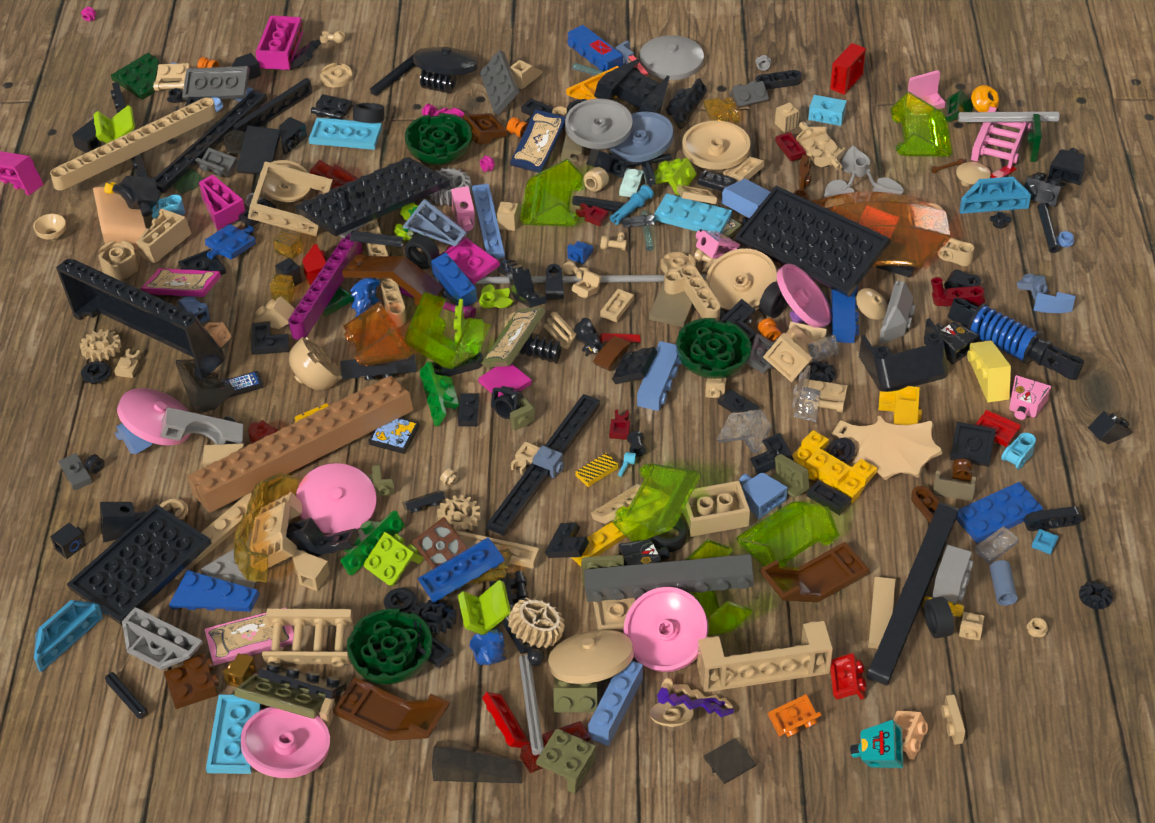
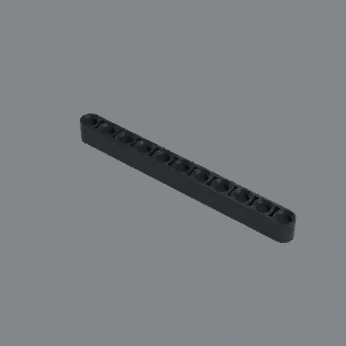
M939 502L873 658L867 679L888 686L955 524L959 508Z

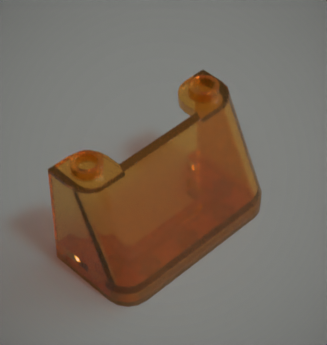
M380 301L343 326L346 331L344 333L345 338L349 343L353 341L357 348L355 351L357 355L354 357L360 366L362 364L372 366L405 360L413 355L400 329Z

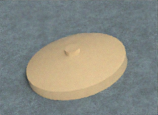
M706 121L694 125L684 134L682 149L686 158L697 166L713 170L728 169L739 165L748 157L750 138L741 127L733 123Z
M737 249L723 254L710 266L705 282L720 303L721 311L727 313L741 299L756 311L759 309L760 299L765 289L772 282H777V271L772 260L764 253L753 249Z
M593 630L574 635L559 643L551 651L548 662L553 676L561 681L574 684L593 683L610 678L624 670L634 657V649L631 639L621 632Z

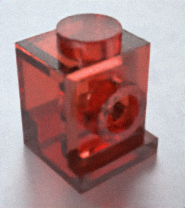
M261 420L259 423L253 422L248 430L249 439L252 443L277 432L275 427L272 428L264 420Z

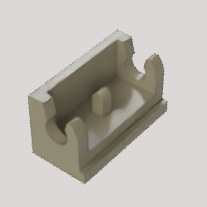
M567 133L565 134L560 160L576 162L578 158L572 157L571 154L581 155L583 146L572 141Z
M936 471L933 487L934 495L967 501L973 500L976 477L972 476L971 482L939 477L940 471Z

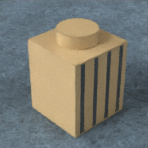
M790 102L776 108L775 124L784 133L798 127L799 110Z

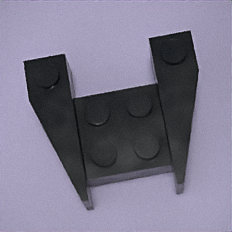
M636 59L607 72L598 81L594 97L612 100L617 96L640 108L639 112L660 114L670 76L667 75L661 83H658L636 71L639 64V59Z

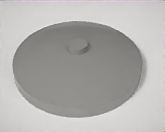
M666 35L656 37L645 43L640 50L639 60L640 64L651 76L665 79L668 75L670 76L669 80H679L690 77L701 69L704 62V53L700 45L689 38Z
M590 99L580 102L569 110L565 118V129L569 138L583 147L593 149H606L621 144L630 136L633 127L632 115L629 110L622 104L608 99Z

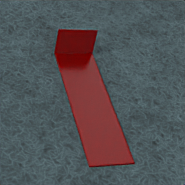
M1008 165L991 173L990 178L1004 177L1017 169L1013 165L1012 168H1008Z
M601 333L599 338L603 342L609 341L616 336L627 342L641 343L640 334Z

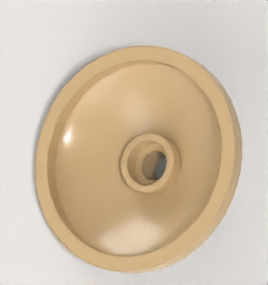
M278 160L271 162L307 172L304 167L292 161ZM266 176L262 190L269 197L277 201L295 202L304 198L309 193L310 188Z

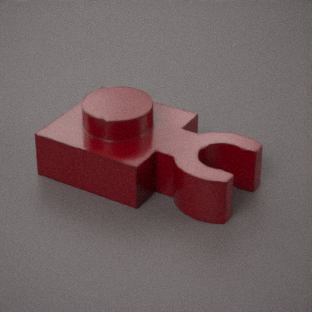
M581 203L580 210L576 209V216L585 217V221L601 226L608 218L609 211L594 205L592 208H589L588 205Z
M616 409L614 412L615 419H611L609 438L627 440V435L630 432L629 411L626 410L625 415H619Z

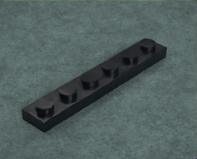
M308 78L303 79L233 125L235 138L239 141L245 138L247 126L262 127L311 95V80Z

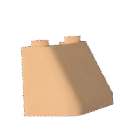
M94 187L93 191L105 244L111 241L116 243L127 241L132 244L134 250L139 249L137 241L146 230L141 211L130 209L121 195L117 193L108 194L104 191V187Z

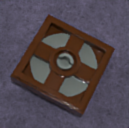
M445 517L441 518L412 541L432 569L469 549Z

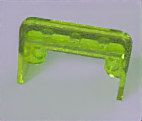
M909 91L890 108L892 120L896 123H902L904 142H899L896 145V151L899 155L949 157L952 154L947 120L940 110Z
M569 159L559 162L528 180L520 222L523 225L568 227L578 222L577 214L571 213L569 206L571 193L573 190L579 191L582 188L584 176Z
M654 463L644 464L639 470L640 476L644 479L629 507L621 506L616 511V517L612 523L631 542L646 540L669 531L677 523L701 477L698 471Z
M796 501L785 505L741 533L737 537V541L764 567L775 560L779 562V566L788 567L786 564L788 560L816 542H821L823 546L831 544L833 539L839 536V532L829 507Z

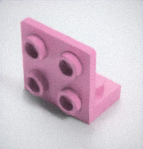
M938 70L909 79L906 105L915 116L945 108L946 102L938 94L940 72Z

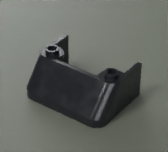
M931 318L926 320L924 344L926 346L892 354L888 347H872L865 335L861 336L859 358L877 388L882 392L898 391L907 386L915 387L941 380L947 377L949 370L943 337Z

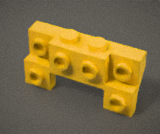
M907 386L898 391H880L878 410L894 412L893 424H919L918 421H921L922 409H918L920 387Z
M813 430L802 440L801 447L792 454L794 459L792 461L808 469L809 479L816 482L818 480L823 481L852 498L851 503L853 504L860 497L867 483L877 473V467L862 458L853 467H850L825 452L823 449L829 444V439Z

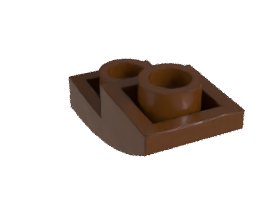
M804 154L800 161L798 176L799 189L803 190L806 186L810 185L812 176H810V156Z
M614 336L593 360L594 364L611 371L618 358L622 359L631 343Z

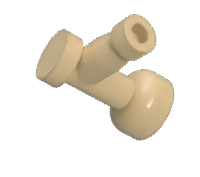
M619 232L616 241L609 240L608 236L602 235L600 249L606 250L608 247H613L626 251L627 240H624L625 234Z
M699 248L694 255L696 262H701L702 260L707 262L702 270V274H707L710 266L717 260L709 257Z

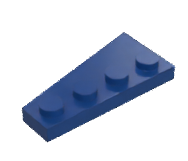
M187 570L169 603V607L171 609L187 608L188 610H196V608H206L215 611V609H225L226 611L251 612L260 593L256 589Z

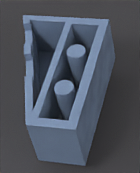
M427 199L421 202L403 226V228L458 247L469 233Z

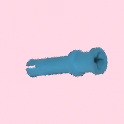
M647 185L641 186L637 193L631 195L630 200L610 216L611 222L618 225L624 217H627L637 207H642L646 200L654 196L652 189Z

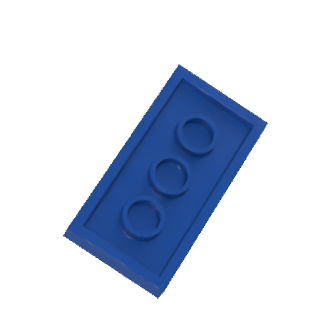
M1017 482L960 508L956 520L976 543H979L1023 523V519L1027 514L1043 511L1044 508L1020 482Z
M487 537L417 579L431 601L435 602L443 599L450 592L460 589L472 579L480 577L484 572L497 567L505 560L493 542Z

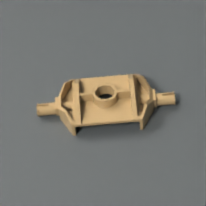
M804 121L803 123L800 122L799 127L803 131L797 136L796 140L804 148L806 155L810 156L809 159L816 166L833 165L836 170H840L842 164L839 161L844 156L845 148L843 147L841 150L826 133L827 127H808Z

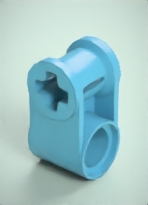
M176 194L159 199L157 203L159 209H157L156 205L151 209L153 219L158 218L161 208L181 216L185 214L182 198Z
M1031 433L1020 434L1005 449L1001 460L1014 464L1018 470L1021 469L1034 453L1035 436Z

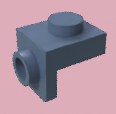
M625 41L616 46V50L623 55V65L627 64L628 56L634 55V52L630 50V42Z
M1026 274L1023 276V279L1016 282L1018 289L1031 290L1034 300H1036L1037 293L1047 294L1049 292L1044 276Z
M542 445L532 458L533 464L550 470V477L553 479L558 473L563 471V453Z

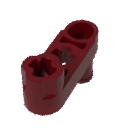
M934 277L931 279L932 299L935 306H951L954 298L964 299L976 307L983 303L986 304L984 288L980 286L944 289L942 278Z

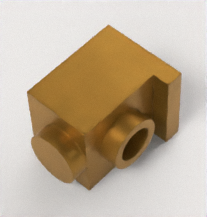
M238 653L235 659L230 662L228 669L223 670L225 683L238 687L256 672L254 658L248 654Z

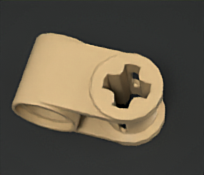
M949 237L944 240L943 247L939 248L937 253L939 258L944 261L953 262L961 266H969L973 262L974 246L971 243Z

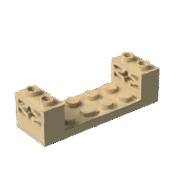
M813 621L803 624L801 645L790 648H776L770 651H756L750 654L724 657L719 636L698 639L697 668L703 691H718L829 674L833 648L825 622Z

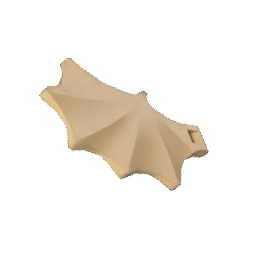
M877 416L878 421L873 425L856 426L840 420L831 434L837 439L848 438L856 446V455L852 457V462H848L850 467H853L862 458L877 467V473L884 480L899 473L911 474L919 478L923 466L931 458L942 454L941 448L933 441L932 429L934 425L931 421L913 425H896L887 423L881 416Z

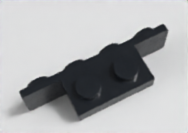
M701 78L696 79L691 88H681L676 91L675 96L666 108L668 115L673 114V119L679 129L684 128L707 92Z
M415 354L340 361L343 380L364 378V381L375 380V376H383V378L391 376L394 378V374L414 373L417 371Z

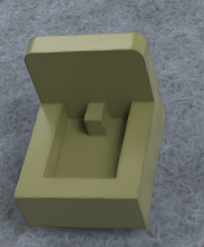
M525 397L521 399V408L510 413L511 427L514 431L534 422L535 407Z
M380 465L372 466L373 474H369V479L374 485L376 496L393 495V479L381 480Z

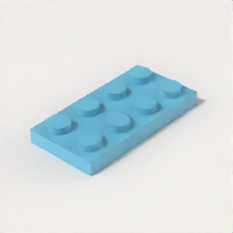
M316 118L309 137V144L375 150L382 130V123Z
M666 193L654 215L656 221L697 232L702 229L722 234L732 216V210Z
M234 695L218 696L206 764L207 773L251 774L252 766L246 761L241 751V733L246 722L254 714L261 711L262 704Z

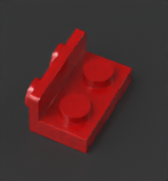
M854 653L831 659L830 671L835 699L838 700L855 694L861 700L865 699L867 685L862 675L865 672L863 662L858 660Z

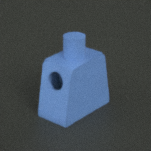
M760 473L754 478L744 474L739 479L748 507L758 519H761L787 501L788 488L765 473Z

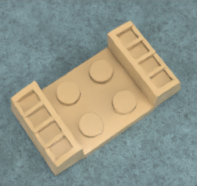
M292 492L261 507L259 515L255 517L250 544L252 565L262 571L294 556L297 546L286 537L288 521L302 514V503Z

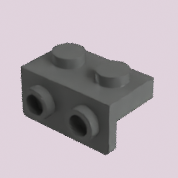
M752 81L744 86L742 84L736 85L729 93L730 97L734 98L737 109L769 100L763 81Z
M211 148L207 149L202 159L197 158L195 160L203 171H212L218 177L225 176L227 178L230 177L238 163L237 158Z
M757 333L751 343V353L747 364L761 373H764L768 368L772 369L773 366L763 356L777 339L772 342Z

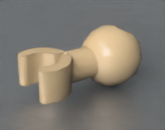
M323 31V36L320 37L321 43L334 40L340 44L345 40V34L342 31H336L334 34Z
M572 261L563 264V272L567 275L576 274L578 279H582V275L588 270L585 267H576V264Z

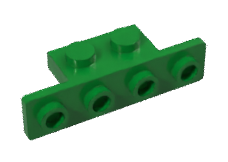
M427 361L420 370V378L434 426L439 427L446 416L445 407L457 409L459 402L452 378L435 374L432 362Z
M392 511L381 522L366 521L361 525V528L358 530L360 535L355 545L349 550L344 549L348 553L340 560L348 575H354L364 565V562L384 532L394 536L395 533L397 534L405 526L397 511Z

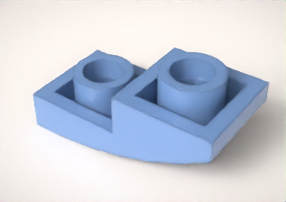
M1057 292L1056 297L1037 293L1034 311L1046 313L1072 312L1076 296Z

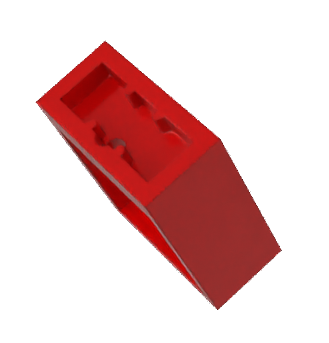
M851 43L833 62L831 90L845 95L864 74L865 47Z

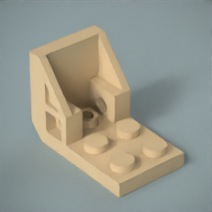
M794 324L786 334L783 333L763 358L790 382H793L822 348Z

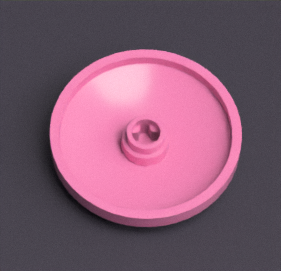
M793 264L782 266L777 271V282L789 306L810 326L814 328L826 327L832 320V313L821 289L799 267Z
M138 388L127 391L121 397L117 407L118 416L124 426L136 436L159 445H178L185 442L191 435V433L185 435L180 441L161 437L162 418L167 407L189 412L181 402L172 396L153 389Z
M333 463L315 468L303 478L296 493V497L302 503L300 519L312 518L324 536L354 528L358 531L364 522L372 519L376 509V492L371 480L359 469L346 464Z
M673 587L656 588L644 593L632 604L624 622V634L632 641L634 658L646 668L658 672L677 671L694 662L698 657V639L708 637L709 632L707 616L700 603L686 591Z
M273 707L263 709L254 714L246 722L241 733V751L246 761L257 771L277 778L300 777L314 771L324 762L330 747L329 730L320 717L317 716L315 719H311Z

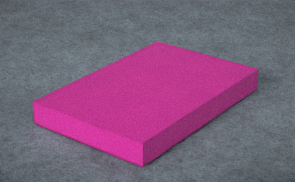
M466 237L458 247L452 246L440 254L441 256L447 253L473 285L500 266L497 259Z

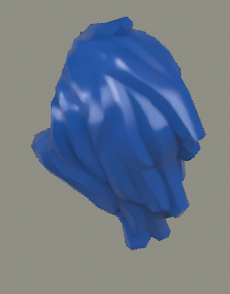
M364 278L350 290L352 292L351 296L355 297L351 307L357 313L355 317L362 320L365 314L379 308L382 304L381 300L375 296L376 288L381 283L377 278Z
M499 628L490 630L486 634H475L470 640L469 647L473 650L477 664L492 665L506 659L503 656L506 652L503 649L505 647L504 637Z

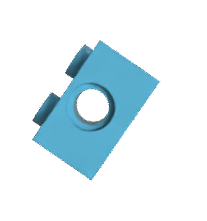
M814 95L809 107L808 120L841 126L846 111V100Z

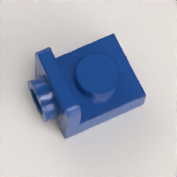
M577 241L575 245L569 244L567 246L568 259L584 264L593 252V246Z

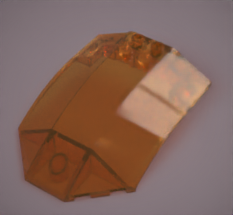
M852 192L811 200V202L890 238L891 243L873 266L902 265L919 267L921 269L924 266L923 263L940 250L941 244L951 238L946 211L907 195L888 192Z

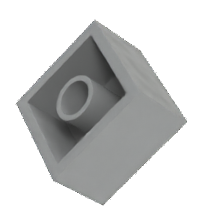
M947 545L936 575L932 598L943 596L948 602H952L953 605L958 604V601H963L966 592L965 587L968 586L971 578L969 573H971L974 561L970 560L971 551Z

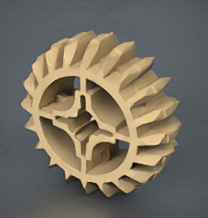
M526 597L525 600H519L512 607L508 626L512 628L511 633L516 634L517 639L521 638L523 643L527 642L530 646L536 645L538 648L541 646L547 648L549 645L553 646L560 640L565 627V619L561 617L562 613L556 612L557 607H551L550 603L546 604L543 600L537 601L536 598L530 600Z

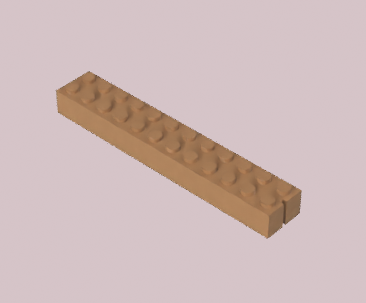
M391 376L383 378L381 381L367 386L338 402H334L332 405L318 410L314 414L300 419L298 422L284 427L271 435L265 436L263 439L249 444L223 459L215 461L200 470H196L187 476L192 494L211 513L413 411L410 393Z

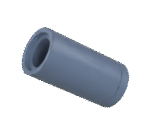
M1005 560L995 561L990 565V572L996 601L1002 606L1012 605L1017 601L1018 597L1010 563Z

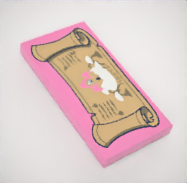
M266 613L205 629L213 666L234 660L238 653L252 656L262 653V651H271L273 626L269 625ZM284 625L282 627L280 648L293 645L294 632L292 625Z

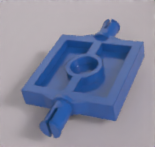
M228 224L205 239V245L212 249L207 253V257L213 259L217 255H222L232 260L256 244V238L249 235L254 232L253 227L248 226L244 230H240Z

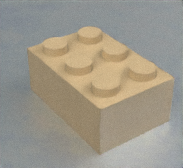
M739 481L681 491L680 508L690 537L749 526L750 510Z

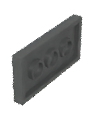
M501 50L491 58L490 62L480 72L492 109L498 115L519 93L506 55Z
M248 66L186 69L182 98L184 101L188 100V97L246 98L250 69Z

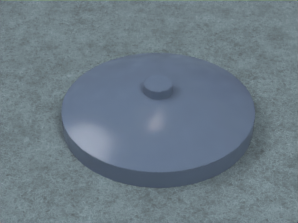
M632 113L633 127L630 136L621 144L608 149L613 156L627 162H643L654 159L671 146L674 139L672 124L666 117L658 113Z

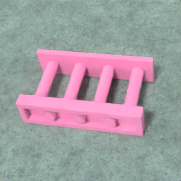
M990 106L988 112H996L997 108ZM983 122L973 146L971 160L978 161L980 155L983 156L985 154L1009 160L1008 168H1012L1013 163H1017L1019 157L1018 150L1025 133H1029L1031 123ZM1000 124L1020 129V132L996 128L994 125ZM996 134L1016 139V142L1012 143L991 138L990 135ZM991 144L1012 149V152L1007 153L986 148L985 145Z

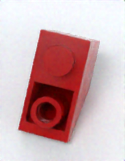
M317 244L311 247L302 260L304 275L309 285H312L327 262L325 261L324 251L320 250Z

